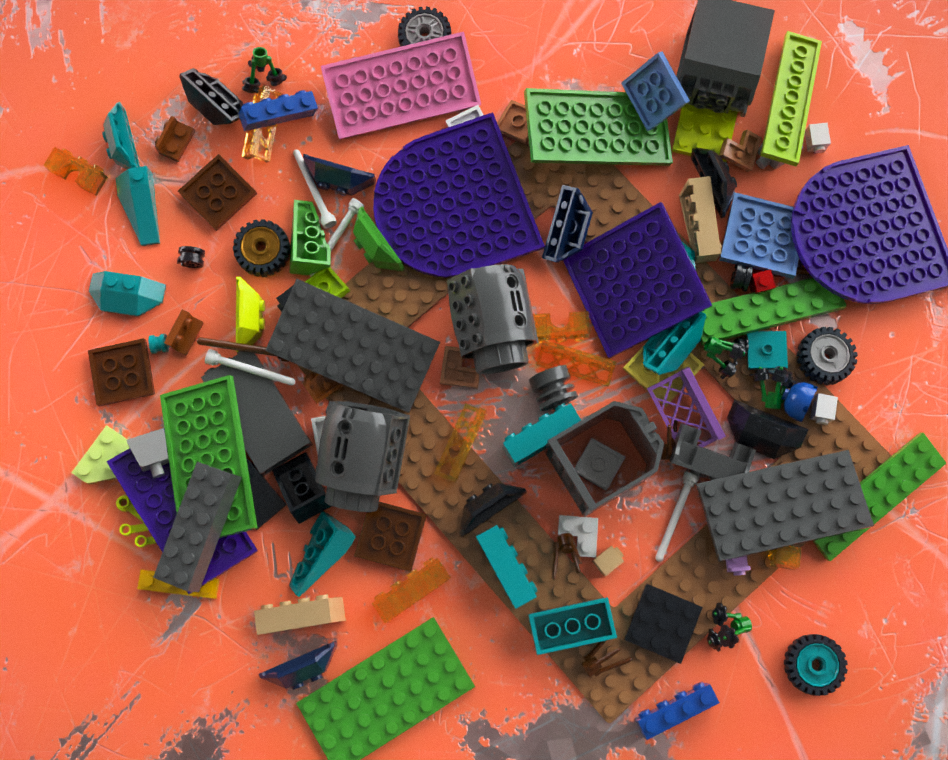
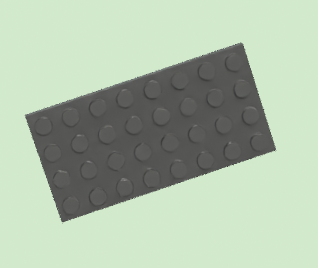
M296 279L265 351L409 413L440 342Z
M849 450L701 482L696 485L718 562L874 526Z

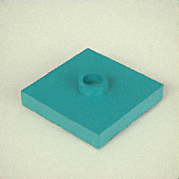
M756 331L746 334L749 341V349L747 351L748 370H755L759 367L766 368V370H774L777 366L788 369L786 331Z

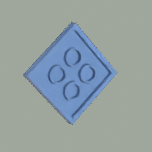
M663 51L654 55L621 83L647 131L654 129L690 102Z

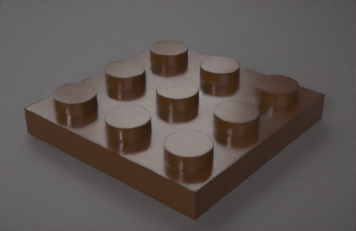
M219 154L178 190L179 194L216 231L257 195V192Z
M142 338L88 350L97 406L155 394L146 339Z
M379 502L377 511L366 512L354 556L412 572L427 514Z

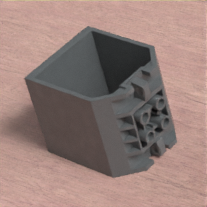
M697 0L687 29L676 75L690 100L688 105L698 109H710L715 113L728 114L729 110L740 112V117H745L747 107L753 101L761 76L775 10L733 0Z
M613 401L547 441L544 452L584 517L643 483L658 471L664 442L660 435L655 432L657 427L653 421L650 422L648 420V416L643 408ZM610 419L622 424L632 443L644 459L646 467L644 475L595 503L561 445L601 421Z

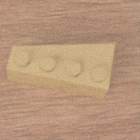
M711 177L689 178L679 194L690 247L695 251V263L716 261L721 255L722 245L719 241Z
M328 594L316 596L314 601H310V598L297 599L298 603L291 604V601L279 602V607H273V604L262 605L261 610L254 611L257 635L346 621L343 597L329 598Z

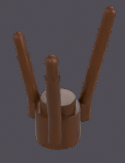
M674 420L673 424L674 432H677L678 421ZM671 425L667 427V444L663 446L660 460L670 459L676 444L672 438Z
M563 533L557 537L558 541L554 542L553 580L556 579L559 550L564 554L571 553L577 573L581 572L579 564H582V561L574 543L573 535Z
M605 640L599 642L584 657L585 661L581 665L589 677L593 675L597 677L603 672L631 662L632 658L630 657L601 668L603 662L620 651V648H616L599 660L596 656L592 658L607 641Z

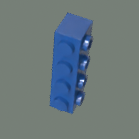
M302 90L295 93V95L289 96L284 94L273 100L266 98L255 104L247 102L241 106L238 115L243 130L249 131L314 116L318 107L313 92Z
M703 681L692 686V690L679 692L674 695V699L670 701L664 700L656 704L657 708L651 711L646 709L638 714L639 717L635 718V721L643 737L648 740L719 704L720 702L711 685L703 683Z

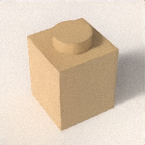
M610 546L592 562L605 577L624 562L622 559L624 555L618 547Z

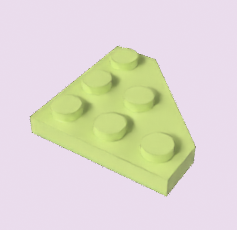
M106 425L71 473L87 484L117 479L107 461L129 449L126 441L128 439Z

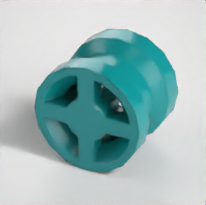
M165 333L160 334V336H149L148 342L152 354H156L158 351L164 353L169 351V347L164 343L167 338Z

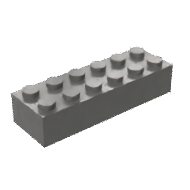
M200 462L196 463L153 578L185 591H200L242 477Z

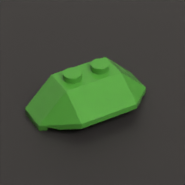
M361 206L358 209L353 229L356 237L353 241L359 250L363 248L366 252L363 254L369 264L373 262L376 268L403 271L405 268L401 260Z

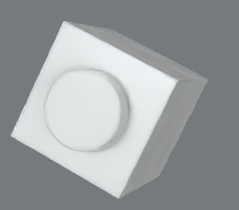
M828 122L808 125L805 130L807 152L822 153L827 150L831 144Z
M819 393L815 395L812 401L810 419L816 420L817 424L827 425L834 421L838 397Z

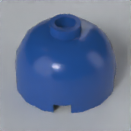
M799 382L794 384L790 390L786 388L782 399L785 400L784 410L788 416L802 423L818 387L806 382Z

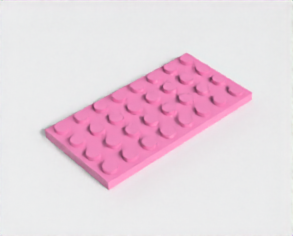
M464 32L321 66L339 140L472 108L476 105L481 106Z

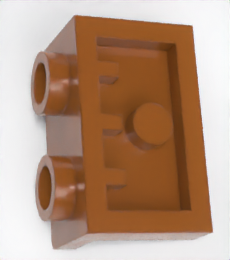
M171 116L165 122L163 132L157 137L155 148L159 154L179 162L195 133V129L177 121L174 116Z
M182 309L164 343L169 348L187 355L204 324L203 321Z
M310 372L302 381L303 386L316 404L343 386V384L316 372Z

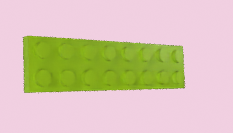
M786 32L760 156L795 167L799 164L822 41L794 32Z

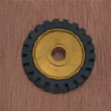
M261 219L260 222L253 220L252 224L250 222L246 223L247 226L240 228L241 232L236 233L237 238L233 241L234 256L239 265L249 274H254L258 277L259 275L267 277V274L271 276L274 275L275 271L279 272L280 268H284L286 265L285 262L289 260L290 243L285 232L276 223L274 224L269 220L266 222L265 219ZM260 246H266V248L263 251H258V248Z

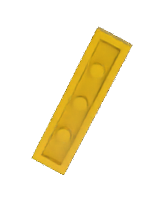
M140 569L137 589L188 595L187 591L153 578L155 571ZM213 579L202 586L199 592H192L189 596L217 599L220 579Z

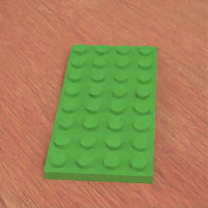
M526 88L524 90L531 163L670 166L673 163L667 119L654 129L647 131L626 92Z
M224 376L160 395L176 512L178 513L197 462L242 477L219 538L257 529L233 376Z
M433 617L296 704L328 760H361L474 688L475 685Z

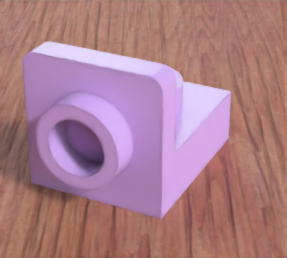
M747 556L726 560L727 572H733L734 576L746 575L745 571L751 570L750 566H748Z

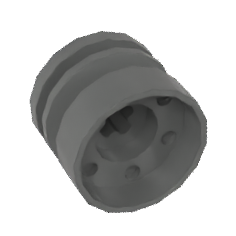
M566 365L550 368L529 379L533 392H543V394L536 398L537 402H543L539 405L540 411L554 410L563 403L567 405L578 397L577 391L569 392L575 388L574 384L564 385L571 378Z

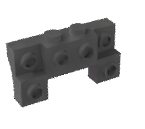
M682 423L680 424L674 440L676 444L669 460L671 463L691 469L690 473L697 476L702 474L708 475L709 480L749 472L756 452L755 449L735 442L730 456H726L698 446L697 443L702 431Z

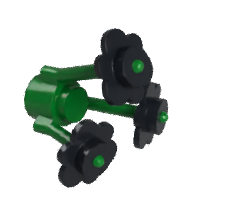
M717 603L712 613L713 622L721 626V631L717 634L713 629H709L707 637L710 647L718 652L721 651L722 646L734 648L735 644L739 642L737 635L752 630L751 620L747 616L742 617L741 613H726L727 608L722 603ZM727 618H734V620L730 624L731 628H729L727 625H723V623L727 621Z

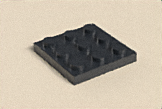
M646 583L624 640L681 664L703 607Z

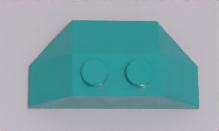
M117 102L107 114L103 123L104 132H102V135L109 148H106L108 157L125 169L140 167L126 109L121 102Z
M108 271L93 273L89 287V293L101 311L137 317L162 304L166 290V284L142 276Z
M700 312L651 337L643 346V366L658 375L677 370L700 342L706 314Z

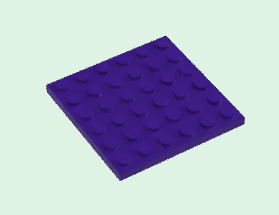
M662 202L583 245L581 251L563 260L608 358H612L712 307V303Z

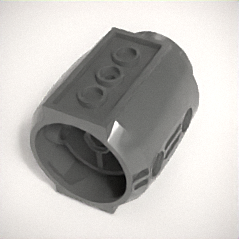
M508 264L471 268L448 279L449 307L461 357L474 359L477 374L500 373L527 365L529 360L526 348L539 343L524 269H517L516 266Z
M329 401L326 408V417L321 433L318 461L315 470V481L327 486L326 504L345 510L374 512L377 511L380 496L397 493L410 415L368 404L350 401Z

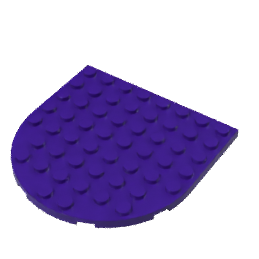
M493 112L409 142L389 159L379 175L374 190L373 205L377 228L401 262L418 272L435 277L449 278L471 268L499 265L545 248Z
M909 145L832 163L817 172L802 187L792 210V239L802 264L809 274L825 289L852 302L881 304L948 287V248Z

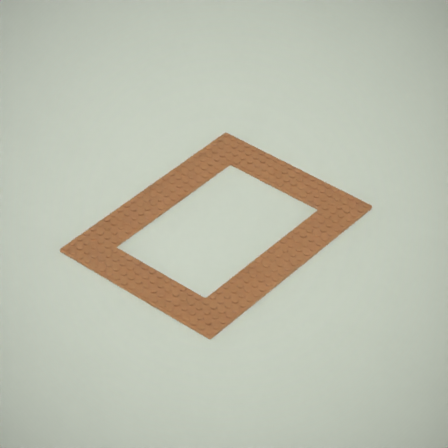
M515 141L507 148L534 220L548 208L554 207L556 209L562 185L575 187L581 191L593 212L585 238L586 242L595 239L653 206L614 165L531 163L529 141L527 145ZM678 233L680 240L690 247V244ZM371 262L345 283L350 292L343 296L342 299L405 327H409L448 294L447 280L452 277L444 278L426 275L408 267L404 263L402 264L405 269L403 271L376 268L373 262ZM707 262L695 263L696 273L711 303L739 296L733 289H730V286ZM768 328V329H764V330H760V331H772V330H771L770 328ZM745 334V335H741V336H737V337L725 339L724 341H728V342H732V343H733V341H734L736 338L742 337L743 339H745V338H747V336H746V334ZM699 342L691 353L704 364L703 367L734 400L809 429L801 448L781 456L770 467L849 450L859 482H861L891 457L889 452L839 400H837L834 421L827 425L817 424L816 420H811V401L801 423L788 416L785 412V400L781 403L780 409L765 407V402L761 401L760 381H754L753 376H749V374H753L755 371L748 370L747 353L741 359L737 358L738 364L735 366L737 369L735 374L730 378L727 376L721 379L720 365L706 356L707 352L704 351V345H701V342ZM787 347V371L793 373V381H796V383L806 382L817 386L815 395L819 393L834 396L824 384H817V380L812 382L809 380L810 376L806 377L804 375L805 370L801 371L799 368L801 363H797L798 357ZM723 349L720 355H715L723 363L726 360L734 362V359L729 357L730 351ZM298 365V367L305 373V375L309 374L310 372H313L309 369H306ZM769 374L770 379L764 380L766 395H768L769 391L775 392L776 381L771 379V374ZM343 385L326 397L328 401H350L368 404L410 415L399 483L531 635L528 614L604 598L582 572L577 573L574 563L561 550H559L556 579H552L555 551L554 540L518 500L464 537L460 536L459 532L464 505L467 504L466 500L474 494L477 497L483 493L482 489L491 483L493 486L497 483H503L420 389L409 413L346 385ZM706 524L616 607L610 605L617 638L607 640L592 658L596 656L599 660L616 648H620L618 653L601 664V668L630 657L632 658L631 662L603 672L597 677L595 675L589 677L581 663L585 661L584 657L599 642L547 654L607 723H612L677 663L624 640L646 583L703 607L685 652L686 654L709 633V629H713L718 625L714 624L712 616L713 609L716 608L717 603H722L727 608L726 613H731L806 542L748 555L747 562L751 570L745 571L746 575L734 576L733 572H727L726 561L718 562L709 527ZM498 525L499 529L504 528L508 535L506 540L508 545H513L518 553L516 560L519 564H524L528 571V574L525 575L529 582L533 581L538 590L535 593L536 598L516 609L513 607L476 539V536Z

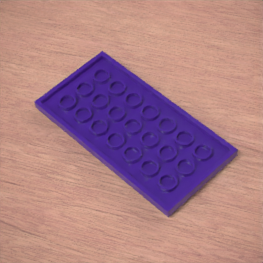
M129 448L108 460L107 464L163 553L177 516L170 463L162 465L165 473L164 476L153 478L151 470L142 471ZM246 532L219 538L201 587L258 552Z

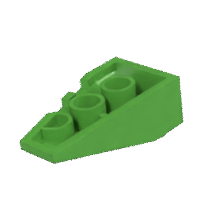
M294 200L289 273L311 275L330 267L331 249L325 240V233L319 224V217L313 202Z

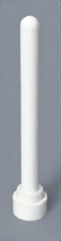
M297 149L294 150L293 155L322 215L320 221L323 228L328 229L335 226L337 220L331 212H328L301 152Z
M355 198L350 200L347 214L327 243L331 251L354 215L358 213V209L361 206L364 208V204Z
M209 349L205 356V364L212 366L222 364L291 386L295 384L294 378L222 357L216 350Z
M687 471L684 472L682 477L684 486L655 556L658 562H661L664 558L691 487L698 483L700 477Z

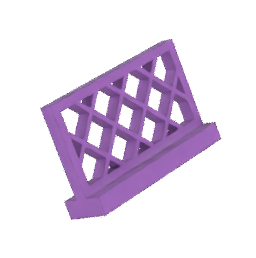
M686 367L647 388L667 427L671 425L673 440H675L677 432H674L672 429L674 420L683 422L685 425L696 426L699 430L701 428L708 430L711 438L706 441L698 440V442H701L698 446L701 447L726 437L690 367ZM679 376L683 381L681 391L670 388L673 379ZM658 387L666 388L664 400L656 398L652 390ZM669 390L680 393L677 404L666 401ZM683 394L691 397L692 403L690 408L679 405ZM665 403L676 406L673 417L665 415L663 411ZM679 407L689 410L686 421L675 418ZM692 411L700 414L701 420L699 425L689 422Z

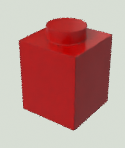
M771 269L752 274L749 283L751 293L755 292L757 294L776 288Z

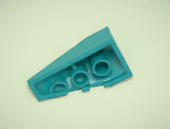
M147 166L129 168L116 177L117 196L141 246L160 244L153 173Z

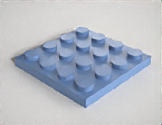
M735 192L719 260L732 264L740 263L748 268L752 266L753 269L760 271L771 269L772 274L794 279L799 256L796 252L791 232L793 207Z

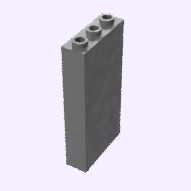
M239 351L233 358L229 357V359L265 369L256 353ZM222 364L216 368L208 369L204 373L205 375L201 377L203 382H207L228 375L233 376L244 447L261 475L265 476L273 469L313 445L273 380Z

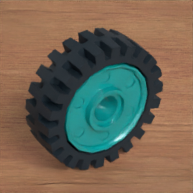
M819 634L803 635L789 645L788 651L785 653L784 665L786 668L784 670L788 675L789 681L798 690L810 695H828V693L836 691L835 689L841 686V682L845 681L846 677L844 676L848 671L846 669V665H848L847 660H845L846 655L842 652L840 645L836 644L829 637ZM815 659L819 662L817 670L812 668V662Z

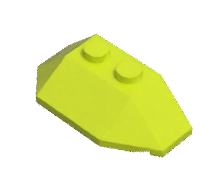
M236 277V343L253 345L262 336V330H265V319L262 318V311H265V301L241 277Z

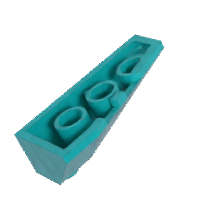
M324 511L321 512L312 526L310 534L313 535L309 545L305 544L304 558L302 562L297 564L289 584L298 597L347 552L356 537L346 525Z

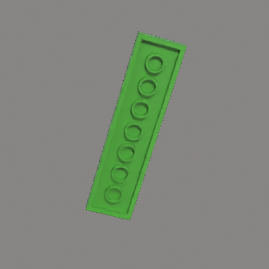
M814 278L778 286L773 290L757 294L754 292L714 302L712 307L702 311L706 314L700 342L701 345H705L710 336L725 340L843 310L847 305L843 298L825 289Z
M920 432L860 482L873 524L878 522L946 464L924 433ZM869 528L813 540V543L826 560L831 561Z

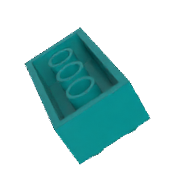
M571 403L559 405L555 408L553 414L549 415L546 413L538 418L539 421L536 424L532 425V423H529L521 428L522 431L519 434L515 435V433H512L504 438L503 450L514 468L544 451L549 439L581 421Z
M498 525L476 536L480 547L513 607L516 609L536 598L535 593L538 590L534 582H529L525 575L528 574V571L524 564H519L516 560L518 553L513 545H508L506 541L508 535L504 528L499 529Z
M608 597L528 614L537 655L617 638Z

